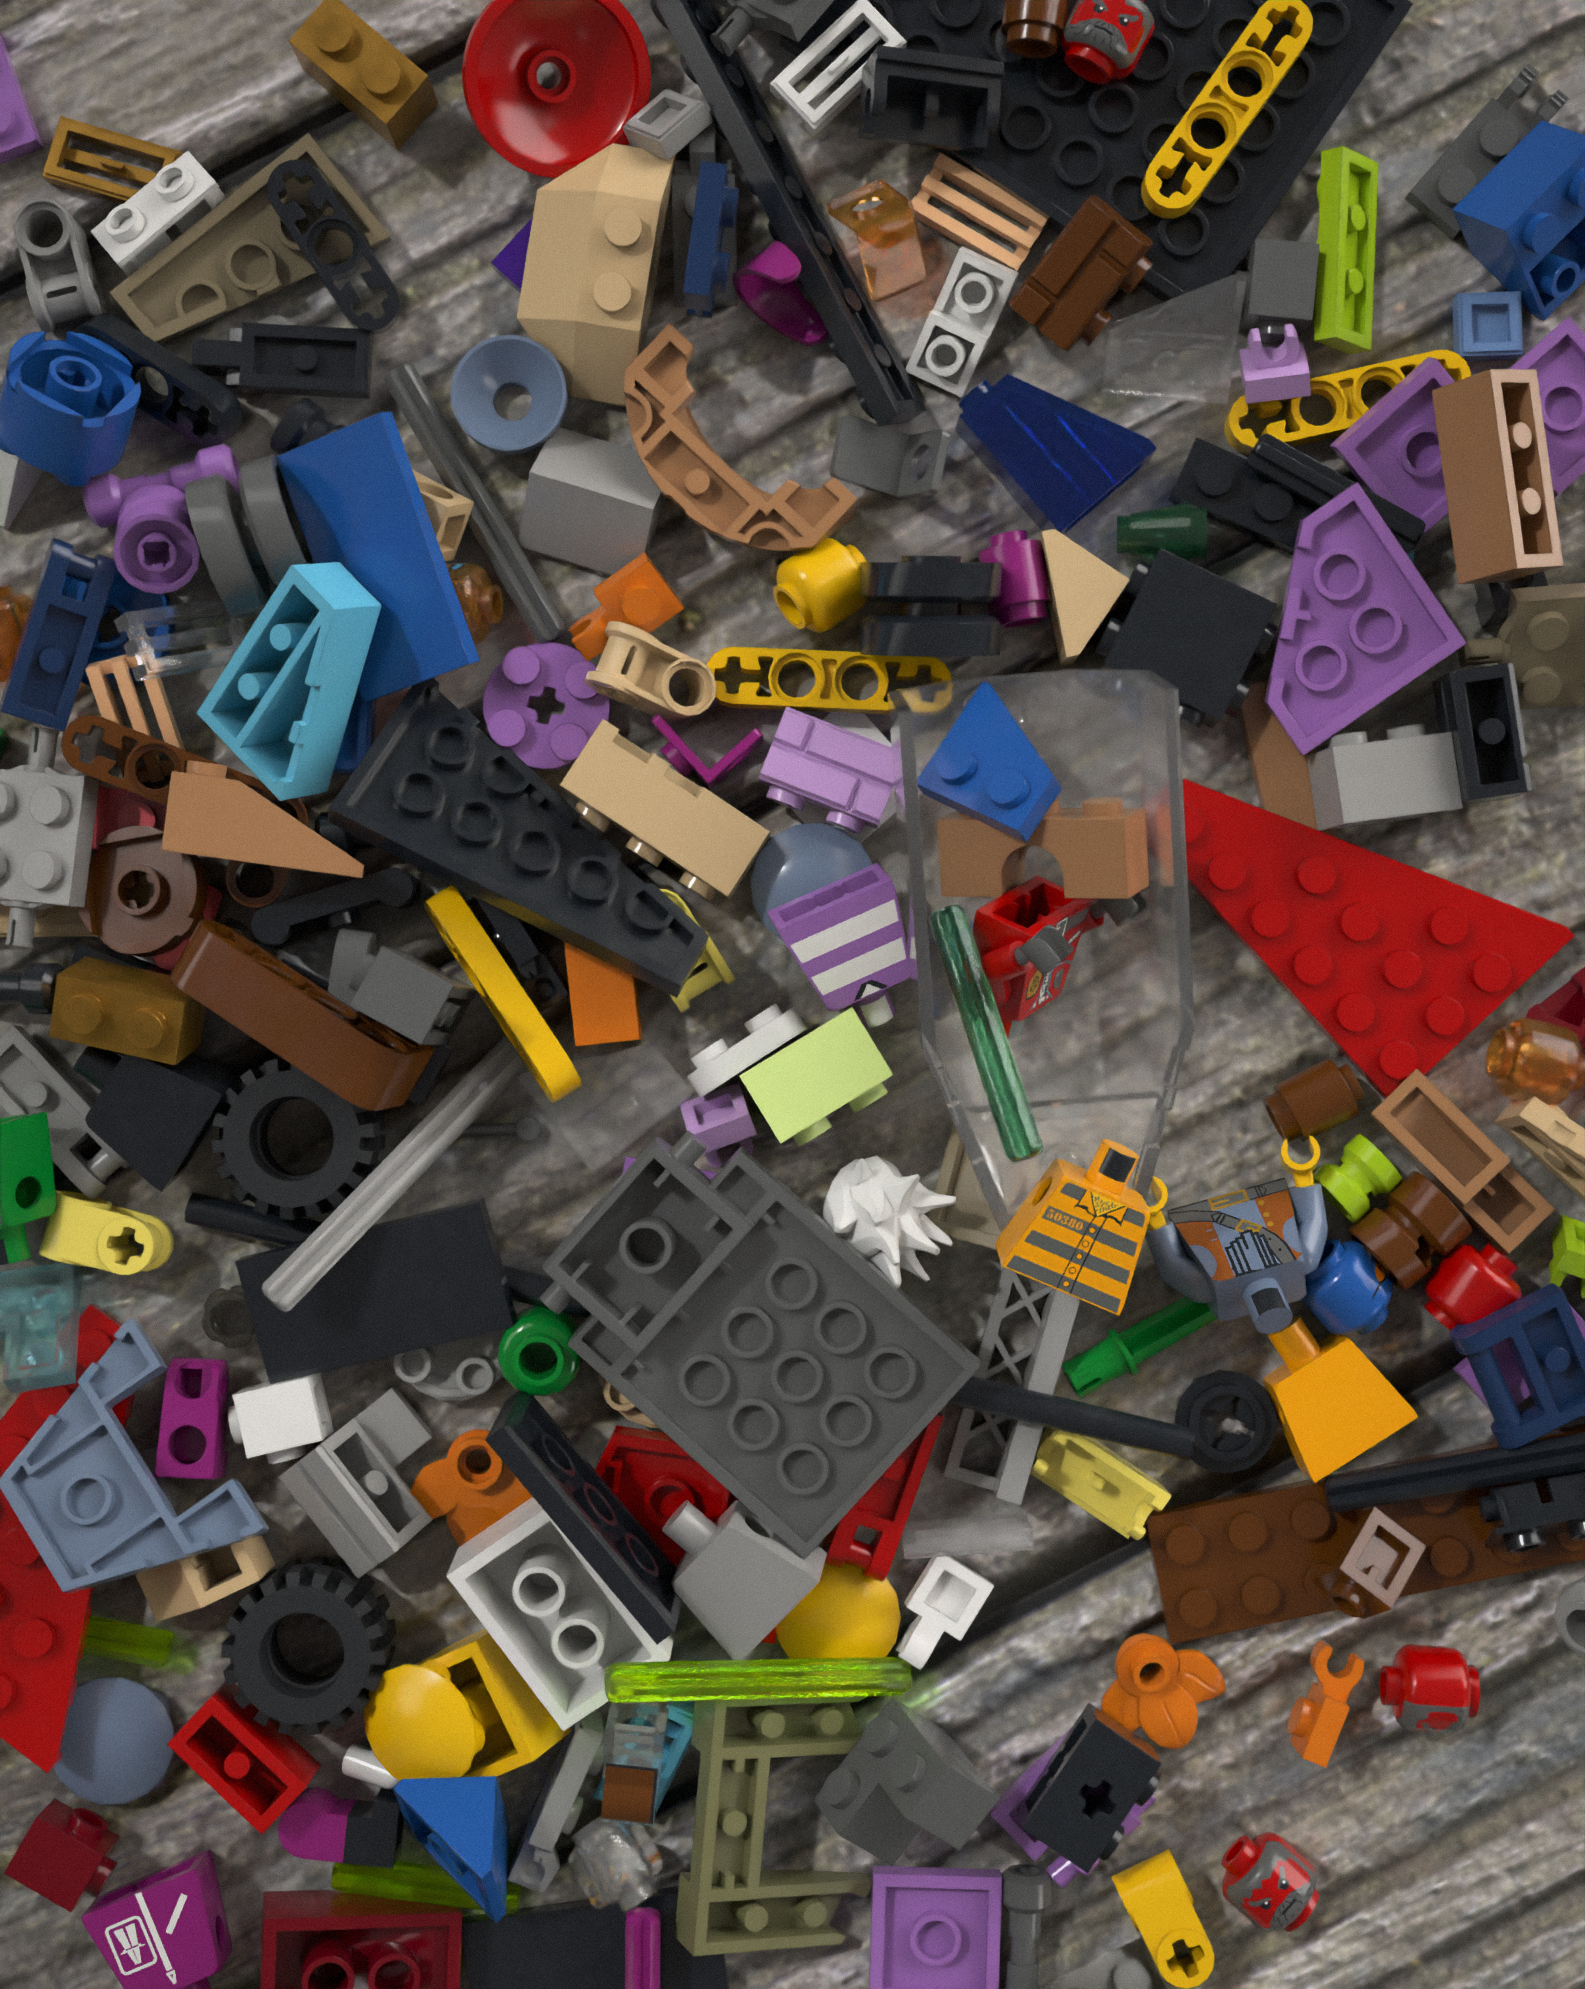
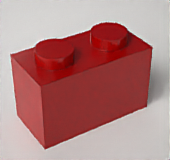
M225 1680L181 1727L167 1745L262 1835L308 1786L321 1764L290 1735L279 1733V1725L272 1718L265 1727L253 1720L259 1709L251 1702L242 1709L234 1699L241 1689L235 1683L227 1685Z

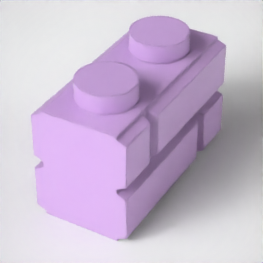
M786 707L758 779L760 784L770 787L766 796L769 800L797 811H802L806 801L829 810L826 822L849 832L861 834L864 825L877 829L906 753Z

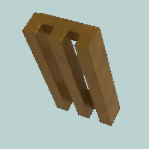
M60 116L42 176L49 184L117 204H124L139 190L61 168L63 162L144 186L152 181L158 173L68 147L70 138L163 165L162 168L176 161L183 153L172 148Z

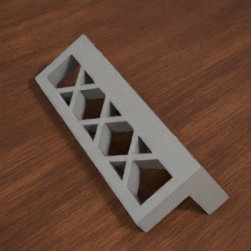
M1002 1267L976 1355L981 1361V1367L973 1376L987 1379L1008 1367L1020 1388L1053 1395L1080 1299L1047 1285L1027 1294L1016 1272ZM1012 1284H1014L1021 1298L1006 1306ZM1046 1295L1041 1316H1039L1032 1302ZM1026 1306L1037 1326L1033 1343L1009 1355L998 1335L1001 1321L1004 1317ZM996 1344L1003 1359L989 1366ZM1029 1356L1022 1378L1014 1363ZM961 1407L943 1468V1476L990 1489L997 1499L1021 1505L1043 1427L1010 1419L1004 1440L997 1424L1008 1418L996 1415L991 1416V1414L982 1412L985 1420L971 1427L975 1410ZM991 1428L1002 1449L995 1474L960 1465L966 1442Z

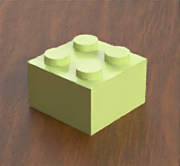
M853 1007L744 1072L739 1077L780 1144L793 1137L798 1147L832 1127L826 1116L848 1103L855 1113L887 1094L888 1092L882 1082L893 1076V1073Z

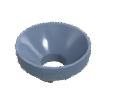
M516 335L495 336L483 340L471 348L459 361L453 374L450 389L452 408L458 423L465 433L479 445L494 452L505 454L524 453L539 447L546 440L550 439L564 418L568 400L567 382L562 368L553 354L540 343L527 337ZM510 386L521 387L529 392L532 397L530 411L525 417L517 421L503 419L495 411V401L498 394Z

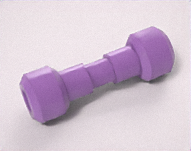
M225 444L200 449L193 462L170 467V471L152 476L142 474L121 480L118 476L107 473L91 477V481L82 487V495L91 521L103 529L117 525L119 510L124 500L139 487L163 484L173 486L185 493L184 486L187 482L218 472L233 485L238 494L240 468L233 450Z

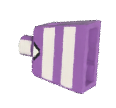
M878 863L767 911L771 923L829 1011H837L852 1004L865 1028L882 1025L895 1016L896 1010L887 988L907 980L912 975V969L896 889L892 879Z

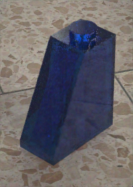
M1009 374L1005 375L994 386L987 380H984L972 389L958 405L963 412L958 417L955 432L1041 531L1056 529L1065 535L1143 468L1157 449L1149 438Z

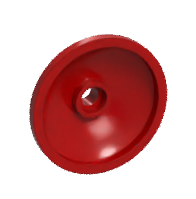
M492 0L478 16L467 39L462 64V84L470 117L479 134L495 153L523 171L538 176L557 178L612 143L628 146L629 141L622 127L649 102L651 68L643 35L632 15L619 0ZM549 63L554 70V80L548 87L543 88L538 83L537 71L542 64Z

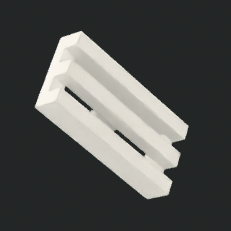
M857 0L770 82V92L778 100L782 99L788 105L787 110L795 118L799 117L805 123L807 131L814 137L861 93L862 68L865 63L815 110L810 105L881 38L886 42L883 46L905 49L907 41L868 0ZM865 20L871 27L799 94L793 86Z

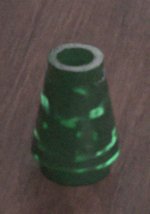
M1191 501L1130 513V515H1117V554H1130L1132 556L1153 559L1158 550L1162 548L1191 562V559H1207V507H1191Z

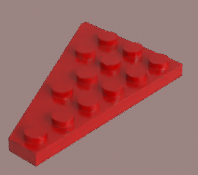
M1187 779L1179 780L1145 811L1147 839L1384 1100L1416 1069L1423 1075L1430 1071L1575 936L1564 925Z
M88 1305L0 1420V1477L51 1414L56 1415L78 1388L79 1384L77 1381L91 1363L97 1364L117 1339L114 1337V1334L122 1324L98 1305ZM134 1393L113 1407V1411L124 1429H126L127 1419L131 1418L135 1398ZM0 1489V1738L43 1771L49 1773L57 1766L63 1756V1752L60 1751L69 1707L73 1705L78 1662L82 1659L93 1607L90 1605L93 1587L75 1593L62 1592Z

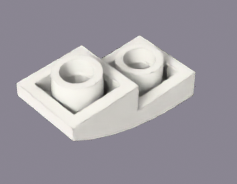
M962 246L956 255L936 304L929 313L905 370L962 398L1000 318L1019 272Z

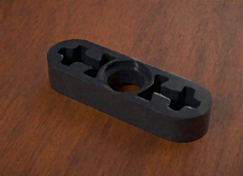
M289 160L279 164L270 174L267 183L268 198L276 214L348 322L355 329L371 332L372 335L389 330L396 323L400 314L398 292L320 172L313 165L302 160ZM292 177H295L300 184L311 181L315 185L310 188L308 195L320 216L327 207H331L335 213L334 215L316 220L305 234H301L297 228L309 223L299 204L292 201L284 205L281 201L288 194L284 183ZM331 230L344 232L353 242L351 257L347 262L339 266H330L323 263L316 254L318 239L322 234ZM363 262H367L372 269L360 273L361 279L369 291L373 294L384 291L388 295L381 303L385 314L378 319H374L369 312L363 313L360 316L354 312V309L360 305V299L350 281L341 290L334 284V281L346 279L356 273Z
M103 313L91 318L73 331L103 341L124 355L133 366L132 379L136 385L140 382L141 394L137 407L197 446L207 448L220 445L240 430L243 424V410L237 397L228 388L118 317ZM146 367L154 368L164 377L168 386V395H162L150 386L145 374Z

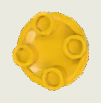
M844 1563L841 1568L824 1564L819 1583L776 1626L778 1642L791 1662L813 1677L832 1681L861 1677L880 1665L896 1643L901 1621L897 1593L888 1581L887 1576L883 1582L862 1576V1569Z
M427 1660L419 1665L403 1664L386 1670L382 1674V1679L376 1692L369 1690L368 1696L370 1701L364 1707L365 1733L374 1756L391 1776L399 1781L416 1778L462 1777L470 1769L474 1755L484 1746L485 1731L481 1723L473 1718L466 1698L451 1682L450 1672L444 1664L437 1660Z

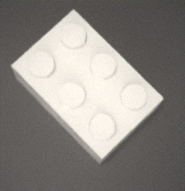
M533 1497L457 1549L446 1575L563 1731L670 1660L675 1632L657 1645Z

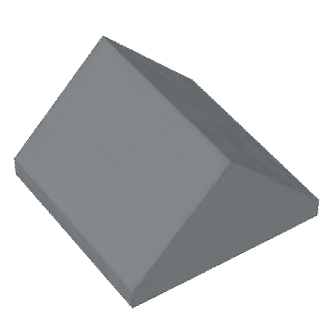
M559 427L552 437L546 440L529 472L518 544L523 550L611 576L643 552L648 556L665 496L648 475L636 450Z

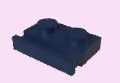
M701 161L683 287L685 308H687L686 314L689 316L712 319L715 292H726L730 253L721 252L724 227L734 229L739 197V188L728 187L727 164Z

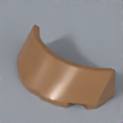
M669 323L625 369L624 394L627 419L634 445L648 475L666 498H670L686 513L687 518L708 532L723 539L747 547L770 551L814 549L825 538L830 537L856 515L858 499L834 477L817 489L801 488L800 484L788 479L771 495L746 481L731 469L707 442L692 416L688 404L694 399L696 392L687 380V365L694 354V346Z

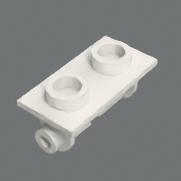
M187 151L176 161L162 168L152 181L124 204L115 207L106 219L90 232L129 277L173 242L165 233L168 228L175 224L183 234L226 199V196L220 190L216 181Z

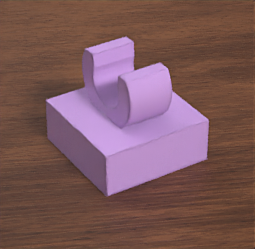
M1293 324L1284 325L1285 340L1282 344L1262 346L1259 328L1249 331L1247 338L1248 348L1239 349L1240 372L1246 404L1311 396L1310 371L1303 341H1298L1297 332Z
M739 1082L708 1093L701 1098L697 1097L680 1103L686 1130L697 1136L707 1146L703 1154H705L708 1163L712 1167L721 1166L717 1149L736 1142L740 1143V1146L750 1155L753 1154L751 1137L757 1135Z

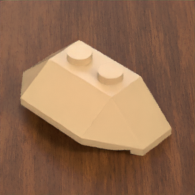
M612 143L537 190L517 319L533 341L540 343L553 354L562 368L567 382V391L573 399L626 407L624 394L625 369L645 349L676 155L669 160H665L650 154L643 148Z

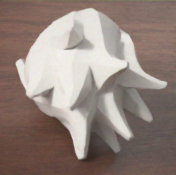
M878 1156L866 1159L861 1158L859 1160L855 1159L843 1167L832 1181L823 1206V1220L832 1227L834 1232L839 1233L875 1267L883 1272L896 1287L899 1288L901 1285L900 1269H904L927 1282L930 1278L919 1263L915 1250L938 1255L940 1248L931 1240L950 1247L953 1242L924 1213L955 1204L957 1201L956 1196H947L928 1190L919 1182V1174L907 1177L902 1176L897 1167Z

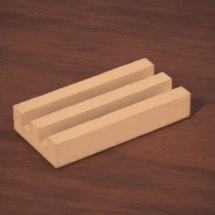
M941 152L934 162L930 174H927L922 182L917 196H914L909 204L907 214L963 247L1019 272L1047 225L1046 218L992 182ZM944 178L1029 229L1025 232L942 183V179ZM932 196L966 215V217L1017 245L1018 247L1014 254L928 204Z
M151 648L88 664L85 670L101 716L124 726L107 674L114 673L133 730L152 737L129 671L130 668L139 666L164 742L185 750ZM129 738L124 739L123 751L112 747L123 778L126 758L132 751ZM157 752L144 755L143 759L146 766L138 767L137 764L136 774L140 783L151 780V783L162 781L165 779V776H169L172 771H175L172 760L160 762Z

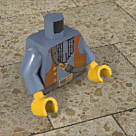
M1309 1136V1149L1312 1159L1307 1163L1297 1164L1289 1158L1287 1139L1284 1140L1281 1146L1280 1162L1282 1167L1289 1174L1293 1175L1295 1186L1288 1188L1285 1178L1181 1206L1167 1210L1168 1222L1165 1221L1161 1211L1167 1202V1187L1161 1179L1152 1176L1149 1180V1186L1156 1198V1205L1148 1206L1150 1220L1145 1239L1162 1280L1192 1301L1206 1303L1216 1319L1228 1321L1250 1315L1256 1330L1265 1334L1275 1333L1287 1327L1293 1317L1288 1304L1300 1301L1306 1295L1305 1275L1318 1268L1328 1236L1321 1183H1314L1312 1172L1316 1169L1320 1158L1318 1141L1313 1136Z

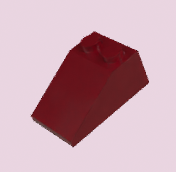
M335 1890L263 1892L259 1989H459L462 1908Z

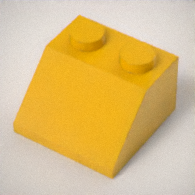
M486 1628L466 1636L414 1664L419 1665L427 1660H437L444 1664L450 1672L451 1682L466 1698L473 1718L477 1719L483 1726L485 1731L484 1746L474 1755L470 1769L462 1777H497L533 1762L571 1732L570 1727L565 1731L560 1728Z

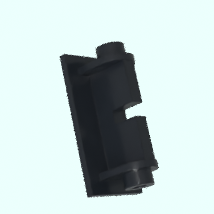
M1585 1470L1547 1477L1545 1483L1551 1502L1541 1503L1535 1480L1488 1489V1496L1477 1499L1482 1521L1484 1523L1494 1522L1496 1527L1484 1542L1485 1548L1489 1549L1505 1545L1508 1554L1523 1553L1545 1546L1546 1541L1544 1537L1569 1532L1572 1541L1585 1540Z

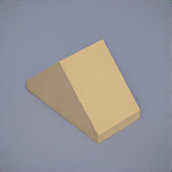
M1056 529L1042 531L1038 540L1041 541L1052 602L1048 604L1061 667L1074 663L1130 579Z

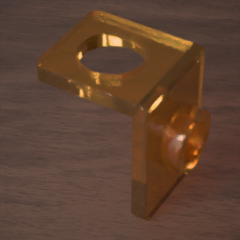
M876 180L827 203L829 215L855 232L868 292L872 300L877 303L922 285L929 280L930 275L913 204L904 195L884 180ZM867 201H883L877 207L869 210H852L857 205Z

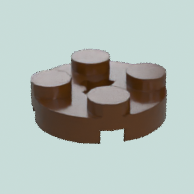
M129 826L108 834L97 844V846L102 848L94 855L89 865L85 907L78 908L80 918L91 934L97 935L104 944L108 945L107 947L115 951L138 957L161 955L173 950L184 940H189L200 920L204 919L203 911L207 901V879L204 867L198 856L162 851L164 831L154 827ZM146 874L148 882L154 884V894L150 898L149 903L143 907L141 902L130 900L129 895L131 889L139 887V876Z

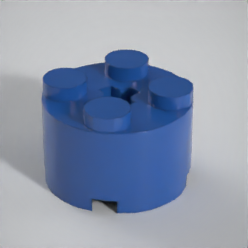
M47 331L33 332L19 339L10 350L0 392V449L8 454L16 455L38 469L53 473L54 477L63 484L75 487L85 486L91 481L92 476L111 470L121 461L141 394L140 382L136 385L132 379L133 366L127 358L103 341L85 334L68 331L65 341L45 340Z

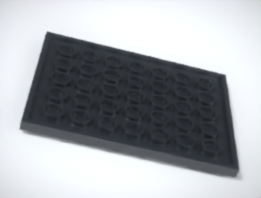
M834 0L799 42L780 34V46L798 57L857 0ZM868 0L907 41L906 49L1004 62V72L1001 77L999 122L996 132L989 131L987 149L982 154L934 148L935 150L992 182L1046 218V224L1060 233L1088 197L1094 194L1100 197L1122 215L1125 220L1133 224L1154 242L1145 255L1153 263V266L1138 285L1197 325L1413 5L1409 0H1301L1309 8L1313 17V30L1302 53L1194 206L1185 215L1172 219L1154 215L1145 206L1141 197V184L1147 169L1257 11L1268 0H1145L1144 3L1154 17V32L1135 69L1127 77L1111 79L1108 84L1092 83L1075 74L1065 63L1064 57L1066 53L1061 48L1060 42H1058L1057 52L1053 56L1046 58H1026L1009 52L1006 49L1007 37L1001 32L1004 0ZM1069 0L1068 15L1076 0ZM1285 18L1277 25L1273 24L1272 31L1261 51L1265 52L1270 58L1282 37L1290 35L1293 24ZM863 20L813 68L822 73L871 26ZM881 38L835 83L841 86L869 59L878 45H884L886 42ZM1239 66L1228 73V84L1235 94L1242 97H1251L1262 90L1261 78L1254 69ZM861 93L857 96V98H859L860 100H861ZM1202 118L1191 125L1192 138L1199 146L1205 149H1214L1225 142V131L1218 121L1211 118ZM1178 148L1173 149L1174 151L1180 152ZM1183 156L1180 165L1169 179H1164L1158 175L1162 180L1159 192L1167 198L1175 191L1186 195L1180 188L1186 173L1193 164Z

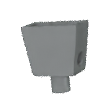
M687 1500L678 1507L662 1529L667 1536L686 1551L680 1559L671 1582L675 1593L727 1654L738 1664L819 1583L827 1552L817 1546L804 1559L740 1500L734 1501L714 1523Z

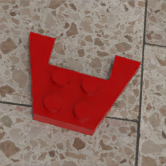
M616 1425L594 1468L669 1559L677 1565L686 1551L667 1536L662 1529L678 1507L688 1500L714 1523L734 1501L739 1500L664 1432ZM776 1627L761 1642L775 1644Z

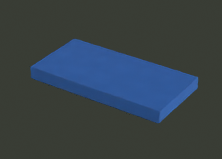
M379 412L277 456L276 460L313 562H340L382 605L358 685L364 703L380 699L479 662L480 659L392 412Z

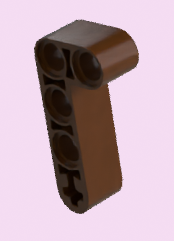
M94 715L79 717L69 723L63 732L61 741L63 756L70 766L76 770L167 806L170 783L160 789H150L142 785L136 774L137 763L141 757L151 752L163 753L172 760L175 771L186 773L187 760L219 764L106 718ZM94 728L104 730L103 741L107 745L121 751L124 749L125 738L138 742L126 758L124 778L121 779L111 775V771L117 766L118 762L104 756L96 755L91 764L82 762L83 750L75 745L77 736L79 734L90 736ZM227 767L226 779L241 781L269 801L278 800L259 779ZM300 798L283 800L293 808L296 819L307 826V810ZM229 860L225 873L227 890L234 900L243 906L253 908L267 906L276 900L283 890L291 868L268 865L273 875L272 885L263 895L252 897L240 892L236 886V871L245 862Z
M200 920L170 974V980L180 990L341 1098L363 1109L378 1111L404 1105L436 1050L434 1045H420L378 1021L372 1022L238 932L212 920Z

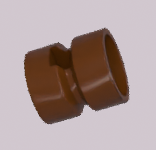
M1412 1171L1387 1194L1389 1206L1385 1210L1375 1207L1371 1208L1367 1214L1347 1230L1351 1239L1366 1247L1369 1253L1391 1277L1393 1284L1403 1292H1407L1432 1269L1430 1257L1434 1253L1447 1256L1472 1233V1227L1458 1208L1443 1192L1418 1171Z

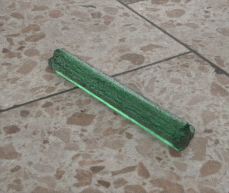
M959 904L940 908L930 914L929 922L1006 1157L1012 1162L1032 1159L1043 1152L1044 1146L988 978L981 965L982 960L967 914Z

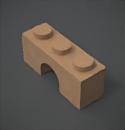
M1099 797L1082 801V808H1060L1059 799L1056 798L1027 843L959 811L937 819L942 897H1000L1025 882V856L1030 846H1037L1047 850L1060 864L1064 880V898L1129 899L1149 886L1145 808H1123L1122 798Z

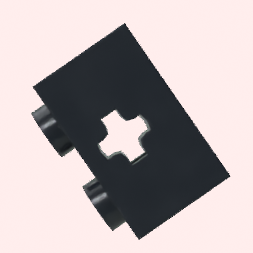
M1088 1703L1018 1806L1017 1813L1022 1829L1088 1873L1098 1858L1105 1861L1116 1850L1124 1834V1826L1121 1823L1134 1804L1143 1806L1155 1792L1161 1778V1773L1157 1770L1162 1763L1153 1746ZM1102 1782L1106 1793L1102 1797L1091 1793L1085 1800L1081 1788L1085 1784L1096 1788Z

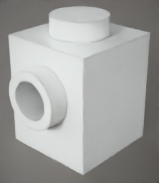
M321 1373L270 1384L268 1381L247 1386L232 1395L234 1405L228 1408V1422L235 1443L244 1444L247 1458L266 1454L268 1464L280 1463L307 1454L306 1444L323 1441L334 1431Z

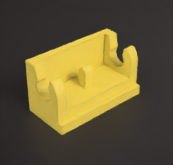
M1046 1428L1040 1437L1030 1474L1127 1539L1130 1536L1135 1540L1141 1539L1146 1532V1528L1143 1525L1149 1514L1153 1510L1162 1511L1171 1498V1494L1161 1483L1093 1438Z

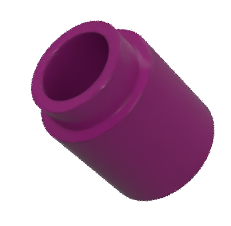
M1025 530L1009 531L990 537V547L978 553L980 563H1002L1001 596L992 602H987L989 614L996 615V619L1001 621V629L1022 627L1047 620L1046 605L1051 603L1052 599L1041 541L1035 539L1028 540Z

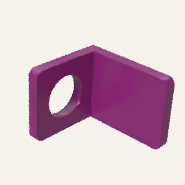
M658 713L650 719L653 727L667 741V744L659 750L667 761L684 777H687L694 771L709 789H712L764 741L763 734L758 728H755L712 768L708 769Z

